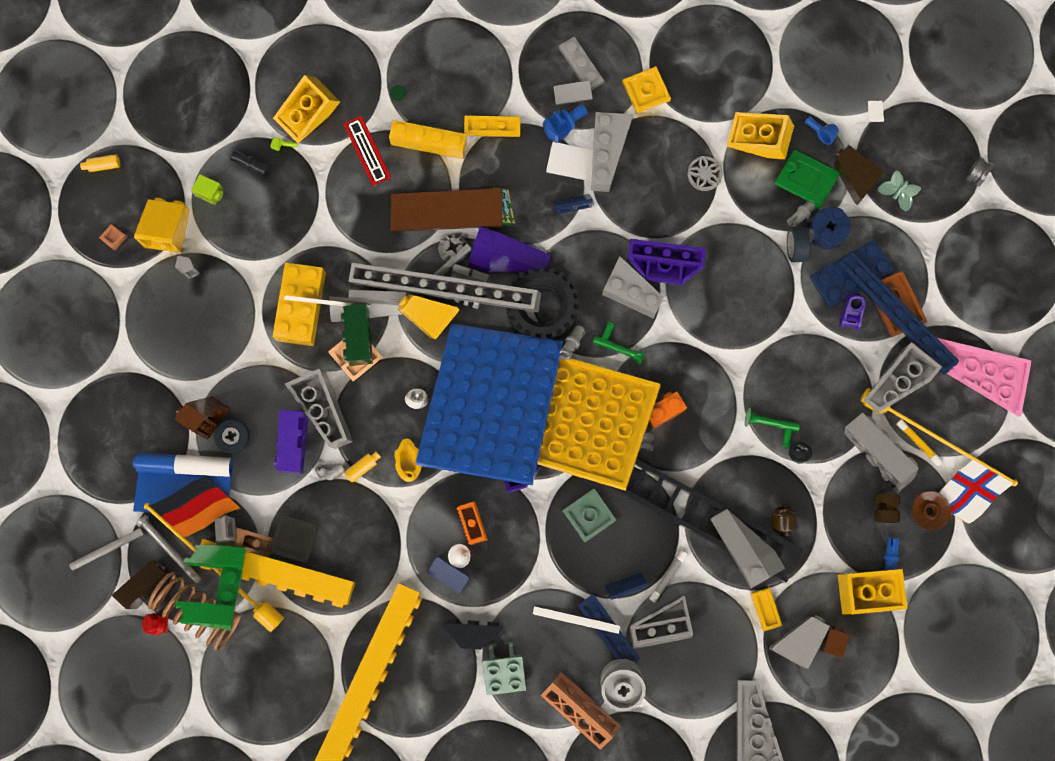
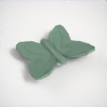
M898 170L892 175L891 181H886L878 187V192L882 195L894 194V199H897L899 196L898 203L905 212L912 206V197L921 190V187L918 185H908V181L904 182L903 176Z

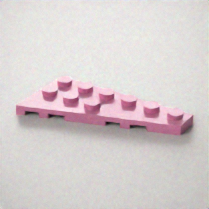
M937 338L959 360L947 373L948 375L1016 416L1022 415L1031 360Z

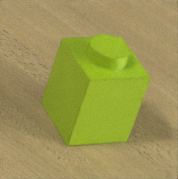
M200 174L191 189L196 197L213 205H216L217 201H220L224 194V189L220 183Z

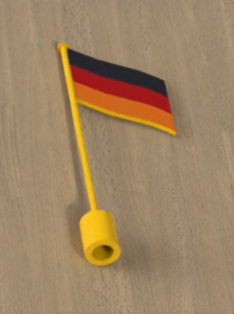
M207 477L190 482L163 500L154 504L146 503L144 505L145 510L148 509L194 552L196 551L195 547L185 537L206 528L215 522V519L240 509L235 502ZM212 568L221 576L220 569ZM239 588V593L255 607L253 617L271 633L284 617L268 602L257 604Z

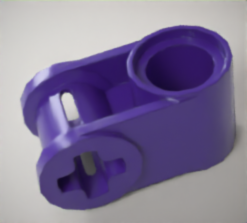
M851 292L846 296L839 320V327L847 326L858 331L860 330L865 300L859 293ZM853 299H860L857 306H851Z

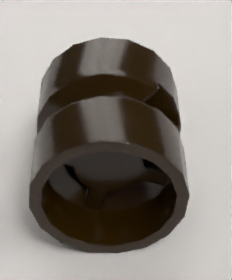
M874 494V505L877 507V510L874 511V522L900 523V511L897 510L900 506V495Z

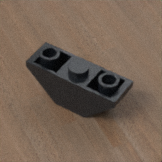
M448 619V623H443V628L463 649L481 650L503 631V626H499V622L487 621V625H479V621L468 620L467 624H460V620Z

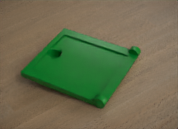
M794 150L774 184L815 204V207L820 209L840 172Z

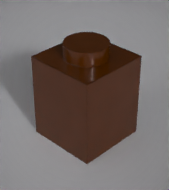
M833 626L832 629L829 628L822 641L820 651L843 658L849 634L844 633L845 629Z

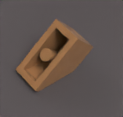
M235 527L236 540L226 546L246 548L247 552L270 557L275 538Z

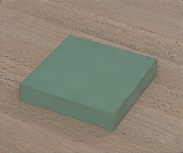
M592 489L562 510L584 543L616 521V518L595 489Z

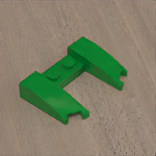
M196 545L195 553L190 559L186 557L183 563L186 565L222 569L216 602L211 604L175 601L176 609L181 608L183 618L179 620L180 624L232 630L246 557V548Z

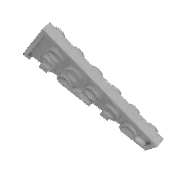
M737 680V761H784L768 716L759 683L756 680Z

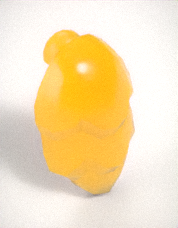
M407 438L402 440L399 448L395 451V467L399 476L404 481L411 482L418 477L421 466L416 465L419 449Z

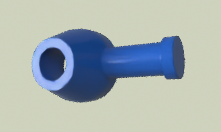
M811 116L805 121L806 125L817 131L819 139L824 144L830 145L836 139L839 129L835 124L821 126Z

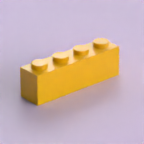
M393 120L389 135L391 145L460 159L464 158L467 145L466 134Z

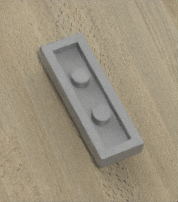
M575 37L559 45V50L581 82L590 80L592 90L604 83L603 78Z

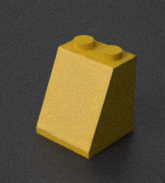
M155 198V200L148 199L134 238L144 248L182 253L190 212L189 208L181 201H173L171 203L161 198Z

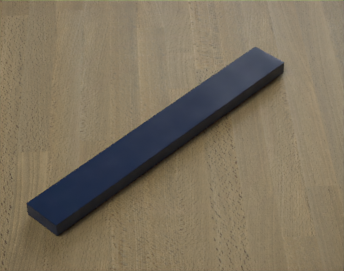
M853 251L837 264L913 344L942 366L939 371L943 375L947 374L959 362Z

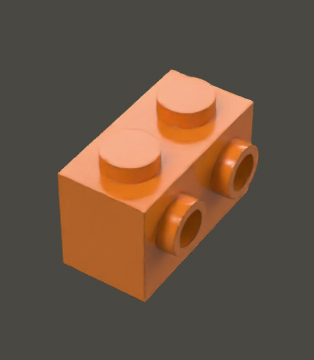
M670 391L661 397L662 401L655 403L648 423L651 430H654L687 409L678 392L672 394Z

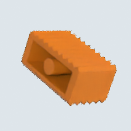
M475 501L459 506L457 511H459L458 514L460 515L462 526H464L463 529L465 530L467 541H469L468 544L474 545L488 540Z

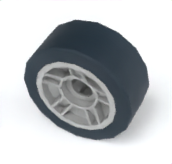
M806 226L790 227L788 230L787 254L790 262H806L809 258L810 236Z

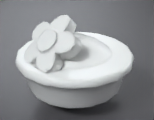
M412 389L405 396V402L411 408L420 409L428 404V396L421 389Z
M456 544L449 550L448 560L453 567L464 568L470 561V551L465 545Z

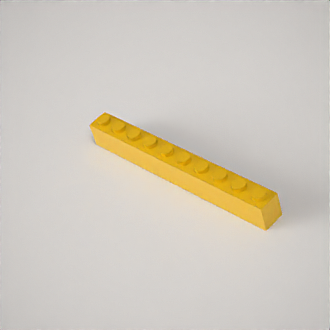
M398 583L315 761H343L345 756H350L354 747L351 745L353 738H358L362 730L360 723L362 719H367L371 708L368 706L371 700H376L380 691L377 687L380 681L384 682L388 671H386L388 663L392 664L397 655L394 652L397 644L401 646L405 638L403 631L406 626L409 627L414 618L411 614L414 608L418 609L422 601L420 592Z

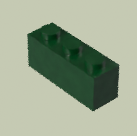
M367 304L343 306L344 312L341 313V322L345 325V331H342L343 342H346V349H343L344 360L350 366L373 364L370 311Z

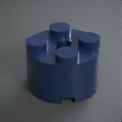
M828 207L820 210L812 219L808 228L810 241L815 246L817 245L824 250L838 247L850 233V220L841 208Z

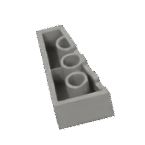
M596 112L591 191H610L633 114Z
M319 368L285 383L330 448L337 449L353 442L326 371Z

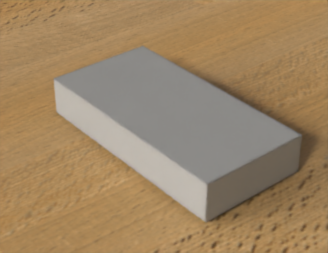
M590 80L554 86L556 105L593 100Z

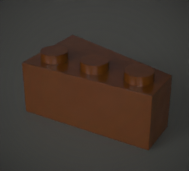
M213 396L188 402L184 406L182 405L176 412L175 420L195 434L208 440L230 408Z

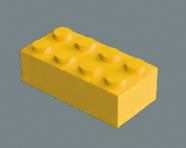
M285 263L272 336L276 341L314 346L321 304L285 300L284 297L286 295L322 300L326 272L322 267Z

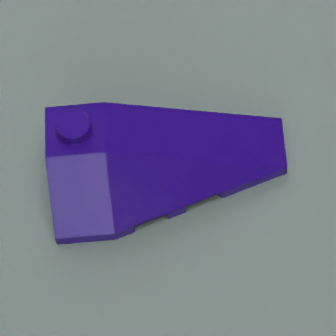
M480 226L473 244L468 267L485 273H527L528 269L531 268L538 270L539 267H543V269L547 270L551 255Z

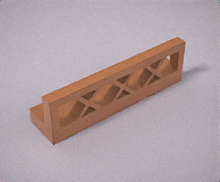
M562 672L558 674L541 694L549 704L600 750L615 736L621 727ZM553 690L559 699L553 698L549 692ZM565 705H569L571 708H573L574 712H569L565 708ZM580 719H585L589 726H584ZM595 733H600L605 739L601 741L595 736Z

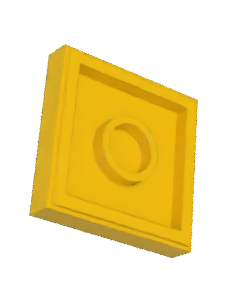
M656 66L622 80L636 114L671 100Z

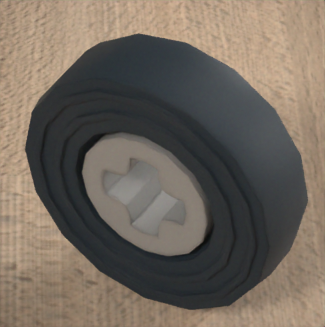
M234 419L225 420L220 423L214 433V441L217 447L229 454L239 453L244 450L250 438L246 425ZM229 432L236 434L234 441L227 439Z

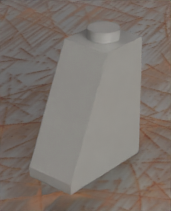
M817 615L815 617H807L774 642L769 649L808 669L830 626L825 624V619Z

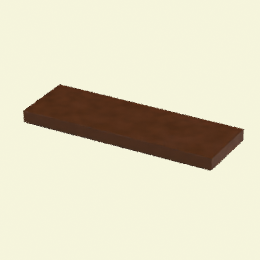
M502 188L391 194L392 232L480 228V226L484 228L503 227Z

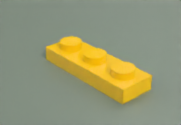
M465 116L464 134L466 136L520 137V117Z

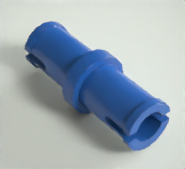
M887 538L886 555L883 557L885 559L884 571L896 570L897 561L900 558L898 557L900 539Z

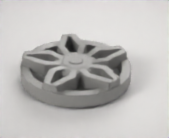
M701 156L691 162L687 176L694 188L701 191H710L721 182L723 171L720 163L714 158ZM699 162V167H693L695 163ZM717 171H719V179L714 175ZM691 175L694 177H698L696 183L693 181ZM706 182L712 184V186L703 187L706 184Z

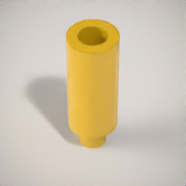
M117 154L86 159V162L80 163L81 170H88L89 172L120 168V160Z
M377 451L372 455L368 453L345 470L344 473L353 483L377 465L375 461L381 457Z

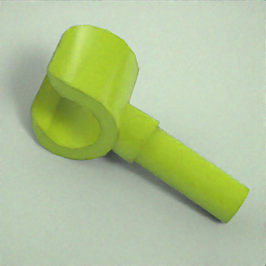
M278 137L273 138L271 142V148L280 151L281 145L298 147L297 142H286Z

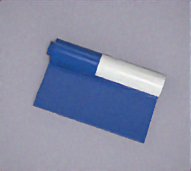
M138 453L133 458V468H136L138 472L134 512L151 513L148 509H144L146 503L154 504L163 500L190 482L203 477H207L230 498L233 473V459L231 457Z

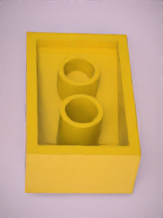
M304 75L273 119L297 143H300L331 115L340 101L316 77Z
M736 112L727 147L765 158L786 159L794 125L789 115Z
M903 569L838 574L842 614L907 609Z

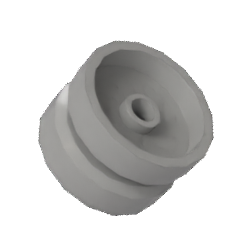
M616 659L609 662L603 668L600 675V685L606 704L618 711H629L642 703L645 697L646 686L641 668L635 662L628 659Z

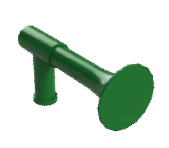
M607 322L602 338L595 336L593 344L635 359L640 367L647 349L644 351H634L609 341L615 325Z
M750 407L745 415V427L750 423H760L785 429L781 444L783 447H790L792 431L798 432L800 428L798 423L756 415L751 411Z

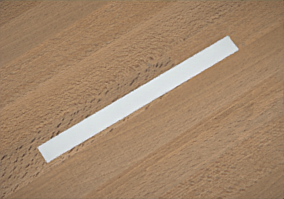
M286 295L284 297L285 300L311 302L336 306L357 305L353 303L294 297Z
M534 607L533 611L534 615L618 634L620 630L619 625Z

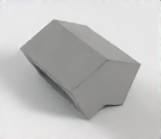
M177 256L175 268L180 273H183L188 279L200 274L195 263L190 258Z
M224 515L222 518L215 519L216 545L226 546L236 540L235 518Z

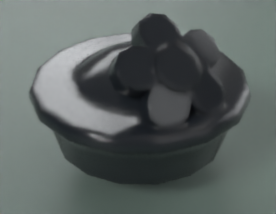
M803 442L792 444L788 450L790 459L797 464L806 463L813 455L811 447Z

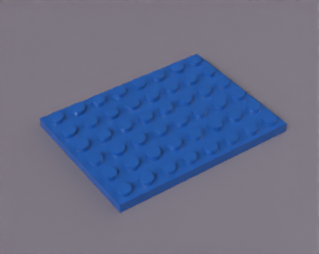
M451 323L416 458V465L533 485L561 358L559 351L563 348V341L542 339L540 337L531 338L527 335Z

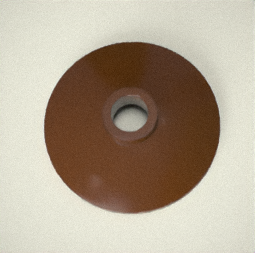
M928 491L921 493L915 498L911 512L914 521L920 527L926 530H938L948 523L951 516V507L943 495L938 492ZM927 508H930L932 510L931 515L927 514Z

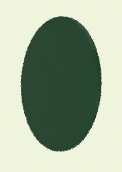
M396 85L390 90L391 98L396 101L402 100L406 95V90L400 85Z

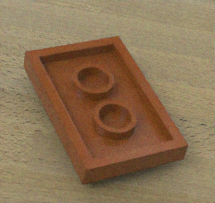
M903 271L881 280L923 324L928 322ZM877 307L891 338L902 334L903 332Z

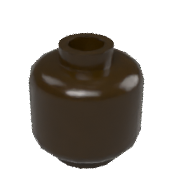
M777 507L771 513L772 529L780 533V536L792 535V531L797 529L796 511L792 510L791 507Z

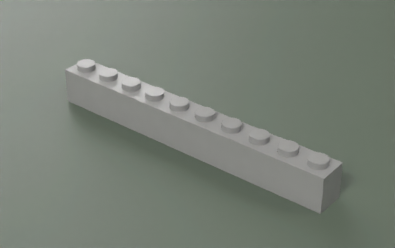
M357 263L351 264L348 281L355 285L533 312L539 311L541 293L533 289Z

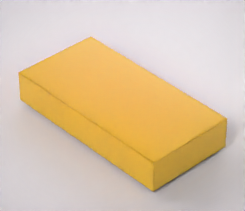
M770 587L750 593L762 631L782 626Z

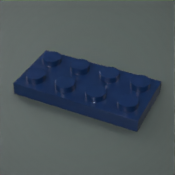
M875 239L853 251L879 279L895 271ZM847 255L809 277L829 309L844 301L849 293L861 291L837 265Z

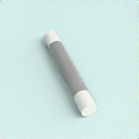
M682 550L680 551L649 600L656 603L687 557V553Z

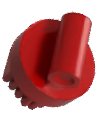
M161 613L146 614L142 619V629L145 634L160 635L161 633H168L169 615L163 618Z

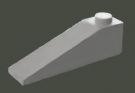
M911 342L894 359L863 401L879 413L929 383L942 366Z
M728 509L710 519L750 588L785 569L776 552Z

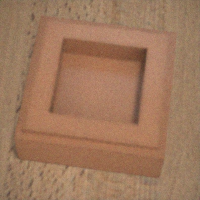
M110 224L99 238L115 251L127 236L113 224Z

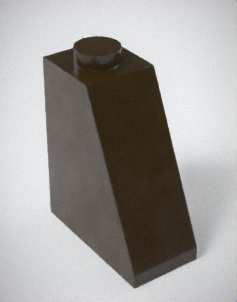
M848 145L845 150L841 148L835 155L837 160L833 165L840 172L839 176L854 203L858 205L883 175L884 171Z
M151 560L114 592L112 597L125 609H138L153 593L159 582L169 573L167 571L168 567L160 560L158 562Z

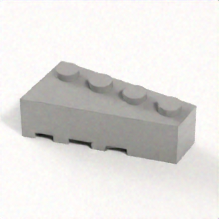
M861 413L845 427L844 434L861 453L864 451L867 453L866 458L870 464L880 468L881 476L885 481L889 480L895 485L893 490L898 494L915 479L919 469L917 467L918 464L913 458H908L903 453L902 447L897 443L894 444L889 439L890 437L883 429L880 430L870 416Z

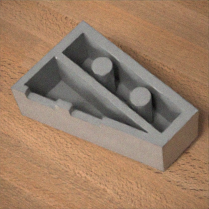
M619 257L602 295L654 319L663 296L625 260Z
M685 595L630 626L629 631L633 649L692 638L693 630Z

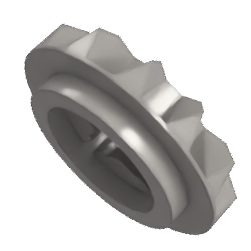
M455 233L446 234L440 240L438 251L443 260L448 262L455 255V252L448 250L450 242L454 246L458 245L456 252H459L467 244L462 235Z

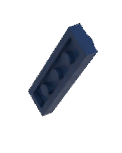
M594 594L577 605L586 618L616 625ZM594 628L615 659H628L635 663L640 660V657L620 630L618 634Z

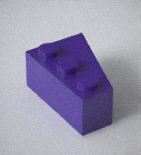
M279 410L278 437L276 441L278 449L274 467L280 473L303 474L309 418L302 411Z

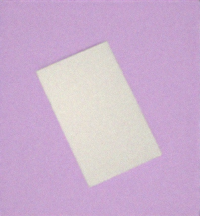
M552 142L546 172L591 181L593 150Z

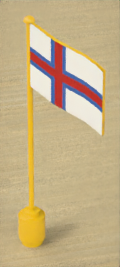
M867 388L863 393L860 401L863 402L864 406L878 413L865 401H863L865 397L868 395V393L871 391L870 388ZM890 406L878 413L890 411L971 459L938 492L948 500L951 514L968 524L973 522L984 513L997 496L1011 485L1016 486L1018 484L1017 479L1009 478L892 409Z

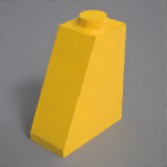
M405 295L398 304L400 306L397 308L399 312L432 339H437L459 311L457 307L414 295Z

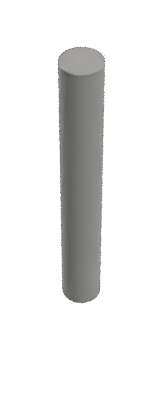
M466 244L433 275L444 276L454 264H457L472 250L470 245Z

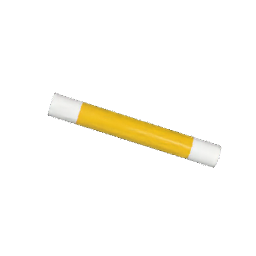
M902 419L896 423L937 466L943 462Z

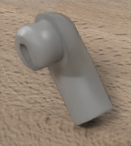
M341 463L334 468L325 467L320 464L316 467L315 471L318 477L333 480L342 474L345 469Z

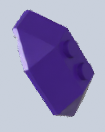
M630 239L628 259L646 281L683 285L704 268L706 248Z

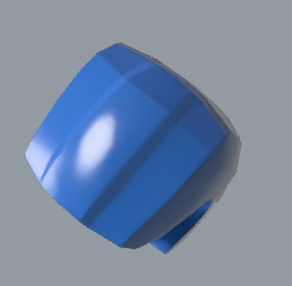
M580 104V106L570 112L564 109L553 111L554 114L543 121L544 133L553 142H560L575 128V121L588 114L586 108Z

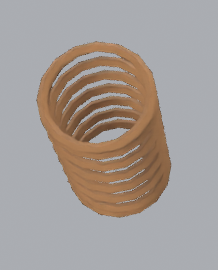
M171 572L154 589L148 601V608L152 611L156 610L165 599L172 585L179 580L181 581L179 591L162 613L163 618L170 614L175 607V601H178L181 594L190 587L192 591L187 602H192L200 594L203 595L201 603L213 601V604H215L216 598L206 600L205 591L195 593L194 584L184 587V578H175V572ZM170 576H172L169 584L165 586V588L159 593V595L153 602V599L157 594L158 590L165 583V581ZM181 609L173 620L174 625L178 624L179 620L183 618ZM237 611L234 615L232 630L229 631L224 640L219 644L226 632V629H222L215 641L214 651L221 649L236 629L241 618L240 613ZM186 624L184 631L190 630L193 625ZM200 626L195 634V638H199L207 627ZM215 628L206 641L207 646L213 642L220 629Z

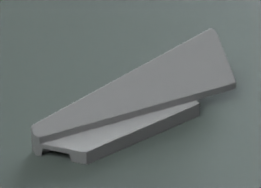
M349 290V298L329 297V301L370 305V318L401 315L402 313L397 310L400 306L398 303L405 295L408 296L411 293ZM330 305V319L332 322L341 321V313L344 312L343 306Z

